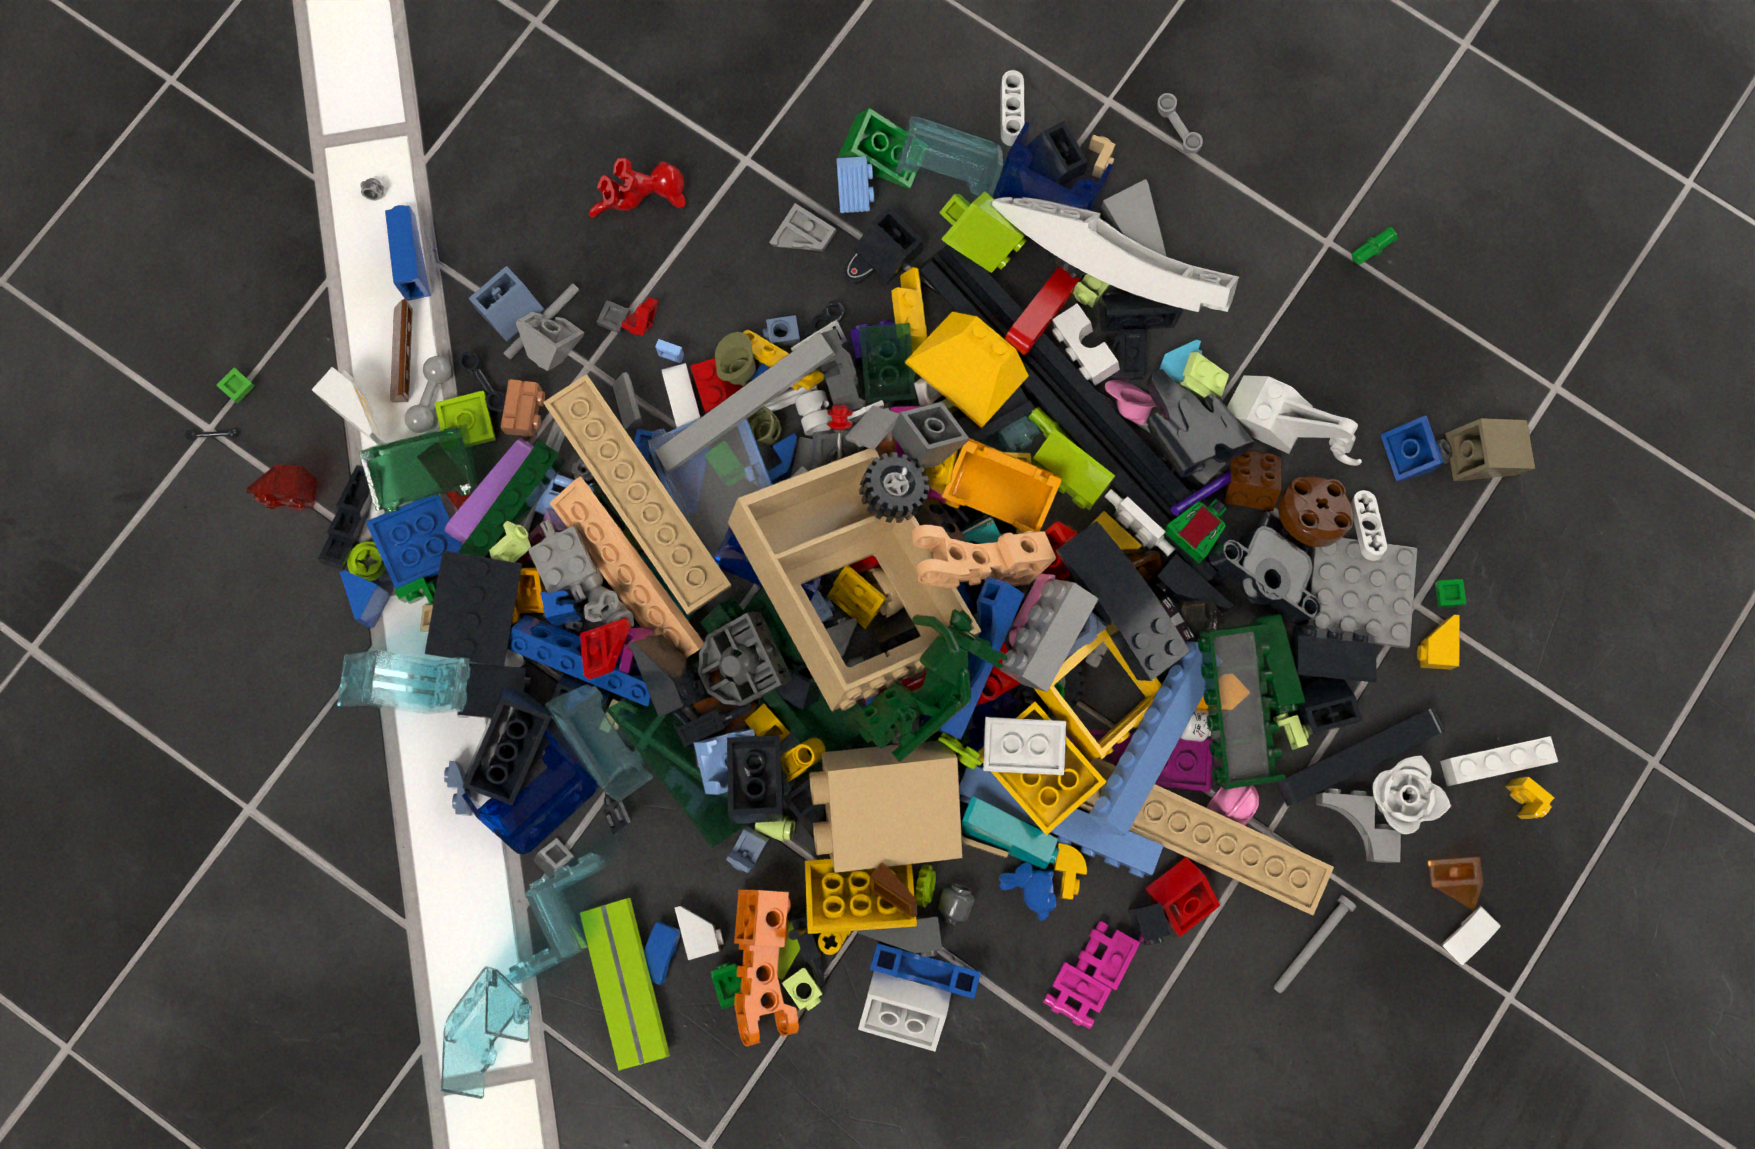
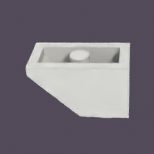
M682 906L675 908L688 960L721 951L720 945L724 944L721 929L716 930L714 924Z

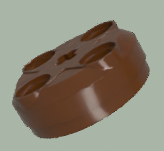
M1312 475L1302 476L1294 479L1280 498L1278 512L1283 526L1290 535L1306 545L1313 547L1330 546L1339 541L1353 526V508L1346 496L1344 485L1338 480H1327Z

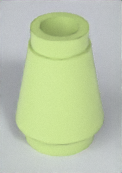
M784 816V821L759 822L755 824V831L782 842L786 840L791 841L795 832V820L790 819L789 816Z

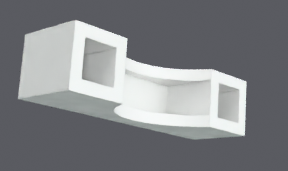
M1551 736L1440 761L1447 786L1558 762Z

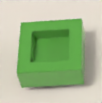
M233 368L217 384L237 404L255 387L236 368Z

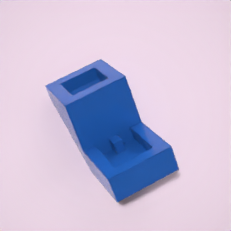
M795 433L773 445L774 453L781 464L768 471L772 485L782 482L790 476L798 446Z

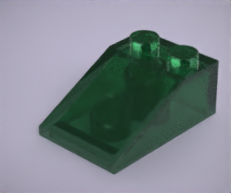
M910 323L859 327L865 403L874 404L881 400L883 403L915 400L914 370L905 364V361L912 355Z

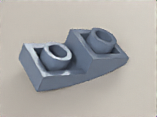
M449 761V767H446L444 771V782L447 783L448 788L457 789V794L454 793L452 798V808L455 809V814L471 816V792L462 788L465 771L459 762Z

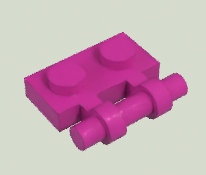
M1099 921L1095 930L1092 929L1089 934L1091 938L1085 950H1081L1078 955L1080 959L1075 968L1085 973L1088 965L1091 964L1096 967L1092 978L1117 990L1140 942L1118 930H1115L1111 938L1105 936L1104 934L1109 925ZM1102 943L1107 947L1099 960L1094 957V954L1099 944Z
M1064 962L1051 985L1060 990L1058 997L1056 998L1047 993L1043 1003L1050 1006L1053 1012L1057 1014L1060 1012L1071 1018L1072 1023L1077 1026L1083 1025L1091 1029L1095 1020L1086 1015L1088 1010L1091 1008L1100 1013L1112 989ZM1068 996L1081 1002L1078 1010L1065 1003Z

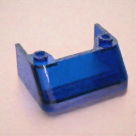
M1026 121L1009 150L993 191L994 198H1034L1092 211L1109 181L1113 165L1108 164L1098 183L1090 179H1081L1075 183L1072 190L1029 170L1032 154L1024 146L1030 128V123Z
M547 728L544 735L550 744L542 753V761L548 768L516 796L513 805L490 798L480 806L467 793L462 795L477 819L513 851L521 855L535 849L582 806L597 789V783L594 778Z

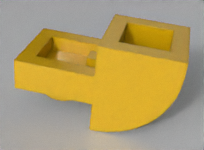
M1058 843L1056 848L1059 849V852L1053 864V871L1063 872L1060 898L1072 900L1073 895H1078L1080 879H1076V874L1086 875L1087 866L1082 854L1077 849L1067 844Z

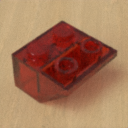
M276 464L248 486L246 493L252 496L256 502L262 503L264 508L279 509V506H289L291 510L304 511L305 507L314 508L317 478L302 466Z

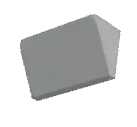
M627 372L622 373L613 383V390L624 429L628 430L642 426L643 422L629 374Z

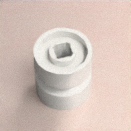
M812 391L796 398L795 404L798 414L803 416L801 423L805 435H813V432L832 429L827 425V422L832 420V416L827 414L829 402L825 391Z

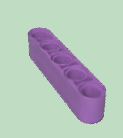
M519 438L450 519L445 527V532L464 544L534 446Z

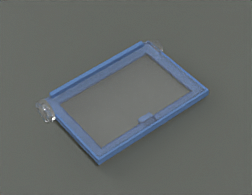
M745 419L671 473L667 472L655 450L696 421L666 433L665 429L655 430L651 433L652 439L647 442L660 481L721 569L720 562L744 552L728 524L737 499L772 485L749 422Z

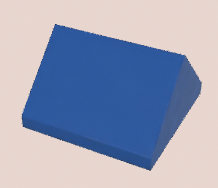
M1427 416L1420 417L1381 434L1396 481L1431 473L1443 464Z
M345 570L341 571L340 575L355 620L369 629L375 627L391 594L370 581Z

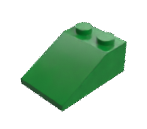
M868 108L856 115L838 157L866 156L867 164H872L874 176L909 189L928 145Z

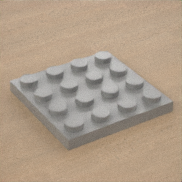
M1341 538L1327 547H1313V568L1310 577L1309 593L1319 600L1321 613L1316 618L1307 620L1306 624L1314 625L1320 629L1337 627L1348 632L1364 630L1372 635L1376 645L1409 648L1417 548L1387 544V550L1379 560L1371 561L1362 555L1359 541L1355 539Z

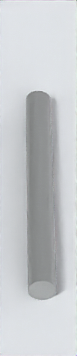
M572 283L542 313V318L551 320L573 298L579 289ZM521 337L503 353L508 359L511 360L524 347Z

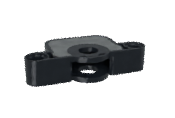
M1264 512L1257 528L1242 535L1239 542L1228 540L1211 548L1208 555L1210 563L1235 582L1240 581L1241 590L1251 603L1255 605L1270 603L1271 607L1295 623L1316 618L1321 613L1319 600L1305 590L1313 568L1312 561L1307 555L1309 545L1301 543L1297 547L1288 540L1290 534L1284 526L1280 533L1269 528L1270 512Z

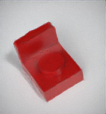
M649 297L643 304H639L635 315L630 314L622 321L621 327L627 329L632 334L643 336L653 326L658 301Z

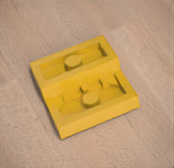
M847 565L833 583L834 586L827 597L850 617L856 618L857 623L866 629L882 608L886 597Z

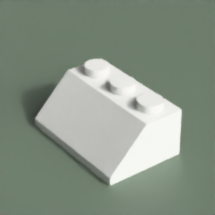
M874 971L858 1030L936 1051L946 1020L951 992Z

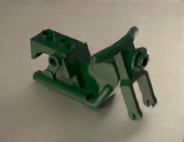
M956 609L952 610L950 624L943 622L935 616L914 615L912 621L915 625L931 627L940 634L920 657V663L926 667V678L923 685L916 691H913L911 688L893 680V684L854 716L861 727L857 731L867 743L872 740L881 749L896 737V733L900 731L899 743L901 745L891 752L899 763L969 704L971 700V685L968 670V651L991 663L996 668L1003 667L999 662L1000 659L1005 661L1008 659L1003 652L991 648V643L988 640L982 639L970 632L972 630L970 624L973 621L964 610L960 612ZM922 714L932 717L915 733H912V723Z

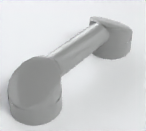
M1171 93L1162 94L1157 103L1158 112L1161 116L1170 120L1182 138L1183 150L1189 154L1197 153L1203 144L1201 135L1196 132L1189 133L1176 113V97Z

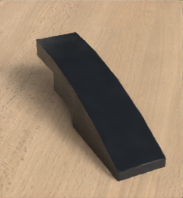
M356 465L336 504L337 513L327 531L329 537L318 557L320 563L342 570L345 569L350 552L357 543L374 499L381 476L380 471Z

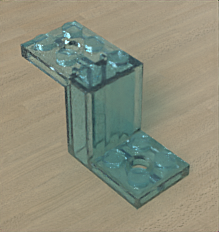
M380 650L345 655L337 706L357 707L370 705L423 714L463 711L467 701L465 691L466 683L470 676V659L456 657L432 660Z
M589 853L578 859V865L574 867L566 865L553 872L555 877L551 879L541 878L529 885L531 889L524 893L551 949H545L533 955L534 961L530 963L522 961L508 968L510 973L503 977L507 987L519 985L588 949L586 938L562 890L610 866L605 856Z

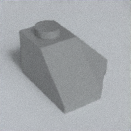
M534 312L523 316L516 322L528 358L546 371L561 364L585 333L565 318L555 317V320L543 319L542 314Z

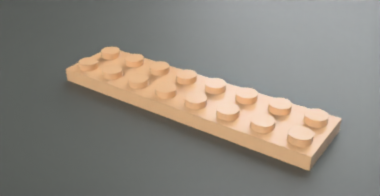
M579 477L550 502V505L567 528L571 526L577 527L591 560L628 610L633 613V617L642 628H653V636L662 634L678 651L688 658L704 645L699 634L685 618L682 611L671 599L668 592L645 564L637 550L631 545L583 478Z

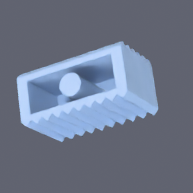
M866 156L837 158L840 212L869 211V202H874L873 187H868V179H873L872 164H867Z

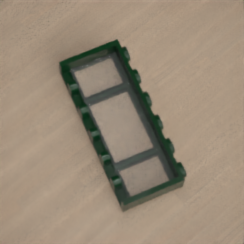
M1253 623L1199 631L1198 649L1202 653L1203 660L1201 675L1205 679L1206 687L1203 696L1206 705H1208L1209 713L1206 723L1209 731H1211L1212 740L1209 744V749L1214 758L1212 776L1216 785L1224 789L1286 780L1285 774L1276 772L1275 759L1281 758L1282 753L1280 748L1273 746L1272 733H1277L1279 726L1277 722L1270 719L1269 707H1275L1276 700L1274 696L1268 695L1266 681L1273 680V673L1271 670L1265 669L1264 655H1270V647L1268 644H1262L1261 630H1268L1269 624Z

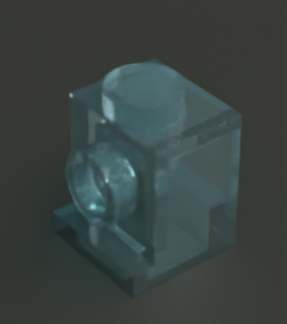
M1024 416L1001 429L998 438L1007 452L1016 453L1017 448L1023 450L1033 444L1032 440L1039 434V430L1033 421L1029 422L1028 418Z

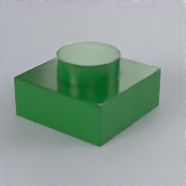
M1463 579L1435 582L1438 607L1466 605Z

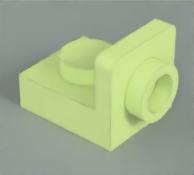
M1086 274L1081 282L1075 285L1073 294L1081 304H1088L1093 308L1110 284Z
M507 521L503 524L506 536L493 546L489 552L492 559L516 562L531 548L526 529L521 525H515Z

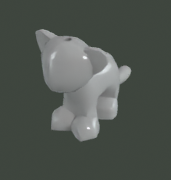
M594 564L597 573L586 578L580 584L589 602L584 606L585 619L591 622L601 621L603 625L627 618L633 627V613L618 599L615 591L608 590L602 586L604 576ZM563 590L568 593L566 597H574L571 590Z

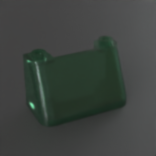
M467 424L395 440L359 451L375 511L384 509L385 514L400 510L399 505L406 502L452 491H459L460 496L473 493L475 491L474 488L478 487Z

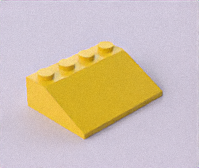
M1036 702L1031 704L1016 718L1051 720ZM1066 736L1064 775L991 772L1046 835L1106 783V780ZM983 747L981 750L978 751V753L981 754L980 757H979V759H980V760L982 761V763L984 764V747Z
M831 859L805 861L808 934L916 927L917 920L916 917L911 918L871 891L870 875L877 868L835 873ZM912 864L889 866L888 868L914 896Z

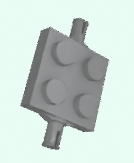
M545 520L540 523V526L546 538L541 543L529 548L528 551L548 593L571 590L576 603L586 599V596L580 584L586 578L596 574L597 570L577 527L571 526L562 532H555L551 521Z

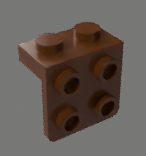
M1248 450L1243 455L1231 459L1230 479L1224 494V503L1274 511L1281 492V458L1269 453Z

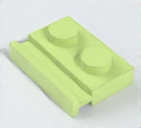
M1192 352L1189 355L1183 373L1184 380L1179 385L1189 390L1201 401L1210 394L1219 398L1223 395L1229 374L1200 353Z

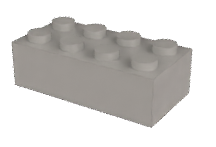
M1050 579L1041 589V596L1037 604L1030 609L1028 620L1024 627L1017 632L1013 647L1005 654L1008 659L1007 661H1002L1003 667L1000 670L1025 686L1047 692L1097 603L1098 598L1074 582Z

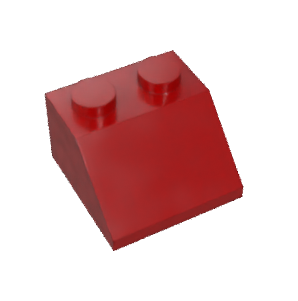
M715 358L691 365L705 414L743 388L740 384H732L718 377Z
M1187 857L1145 888L1153 903H1162L1166 921L1179 938L1220 907L1207 878Z

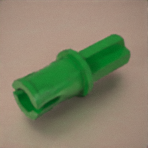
M1388 227L1376 237L1368 238L1367 243L1351 254L1353 262L1361 265L1372 256L1380 255L1382 249L1398 239L1397 233L1393 228Z

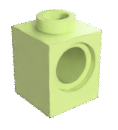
M805 967L782 983L800 1010L806 1007L809 1011L821 1002L819 996L823 993ZM800 983L810 985L812 993L808 998L798 996L796 989Z

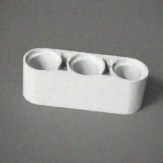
M1015 70L1008 71L1003 75L1000 90L1001 140L1008 146L1019 144L1024 130V79L1022 74ZM1008 84H1014V85H1016L1017 87H1016V88H1010V87H1008L1007 85H1008ZM1014 106L1017 110H1009L1007 107ZM1013 128L1018 132L1010 133L1008 129Z
M686 363L661 369L677 428L700 419Z

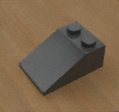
M936 915L916 918V927L858 930L859 934L913 953H920L921 957L936 956L937 950H942L938 916Z

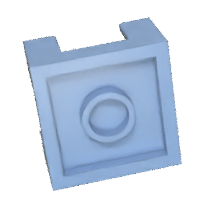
M740 729L694 742L706 794L718 795L728 792L727 738L755 736L754 729Z

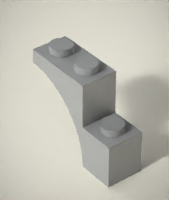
M1325 789L1324 793L1316 794V805L1336 810L1356 827L1365 846L1366 861L1400 863L1401 833L1392 830V826L1387 824H1376L1375 829L1374 797L1367 796L1366 791H1351L1350 795L1341 794L1340 789Z

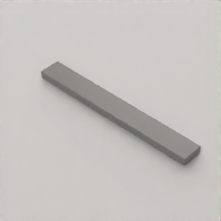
M819 332L655 450V453L667 472H673L836 354L824 336Z

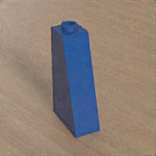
M397 205L392 209L385 210L394 285L407 301L431 296L416 215L409 205Z

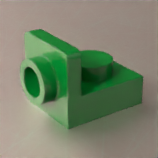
M424 577L395 589L398 599L404 603H415L423 598L422 595L425 594L428 602L433 605L436 585L433 581L429 582Z

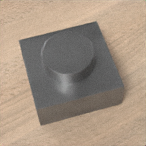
M606 300L597 324L621 334L623 330L621 327L622 321L631 312L628 308Z

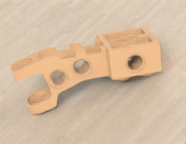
M921 525L914 528L911 532L913 545L929 549V552H933L934 559L921 561L916 566L918 581L926 585L954 588L960 585L959 582L968 581L970 586L979 585L981 579L986 581L987 577L1007 582L1012 586L1027 585L1056 559L1045 532L1033 533V531H1026L1022 534L1014 535L1013 533H1006L998 538V542L972 544L951 539L943 527L934 525Z

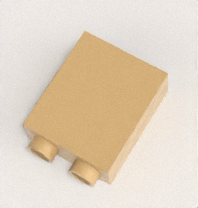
M939 740L926 741L900 763L891 752L901 744L885 746L882 749L880 747L823 752V771L810 773L813 805L825 804L826 821L813 823L816 854H829L835 873L878 868L881 863L889 867L962 858L958 762L953 749Z

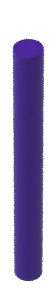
M1230 470L1171 508L1173 515L1178 516L1198 501L1200 502L1228 484Z

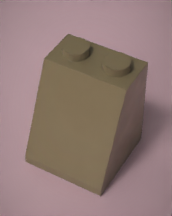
M1481 418L1445 433L1446 440L1452 449L1450 464L1453 481L1516 476L1535 469L1527 420Z

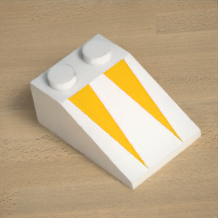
M332 367L315 385L312 391L340 416L380 448L384 449L386 444L366 397L359 391L362 387L346 371L342 370L339 373Z

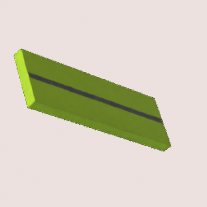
M623 899L580 912L618 1071L669 1057L670 1054L631 899Z

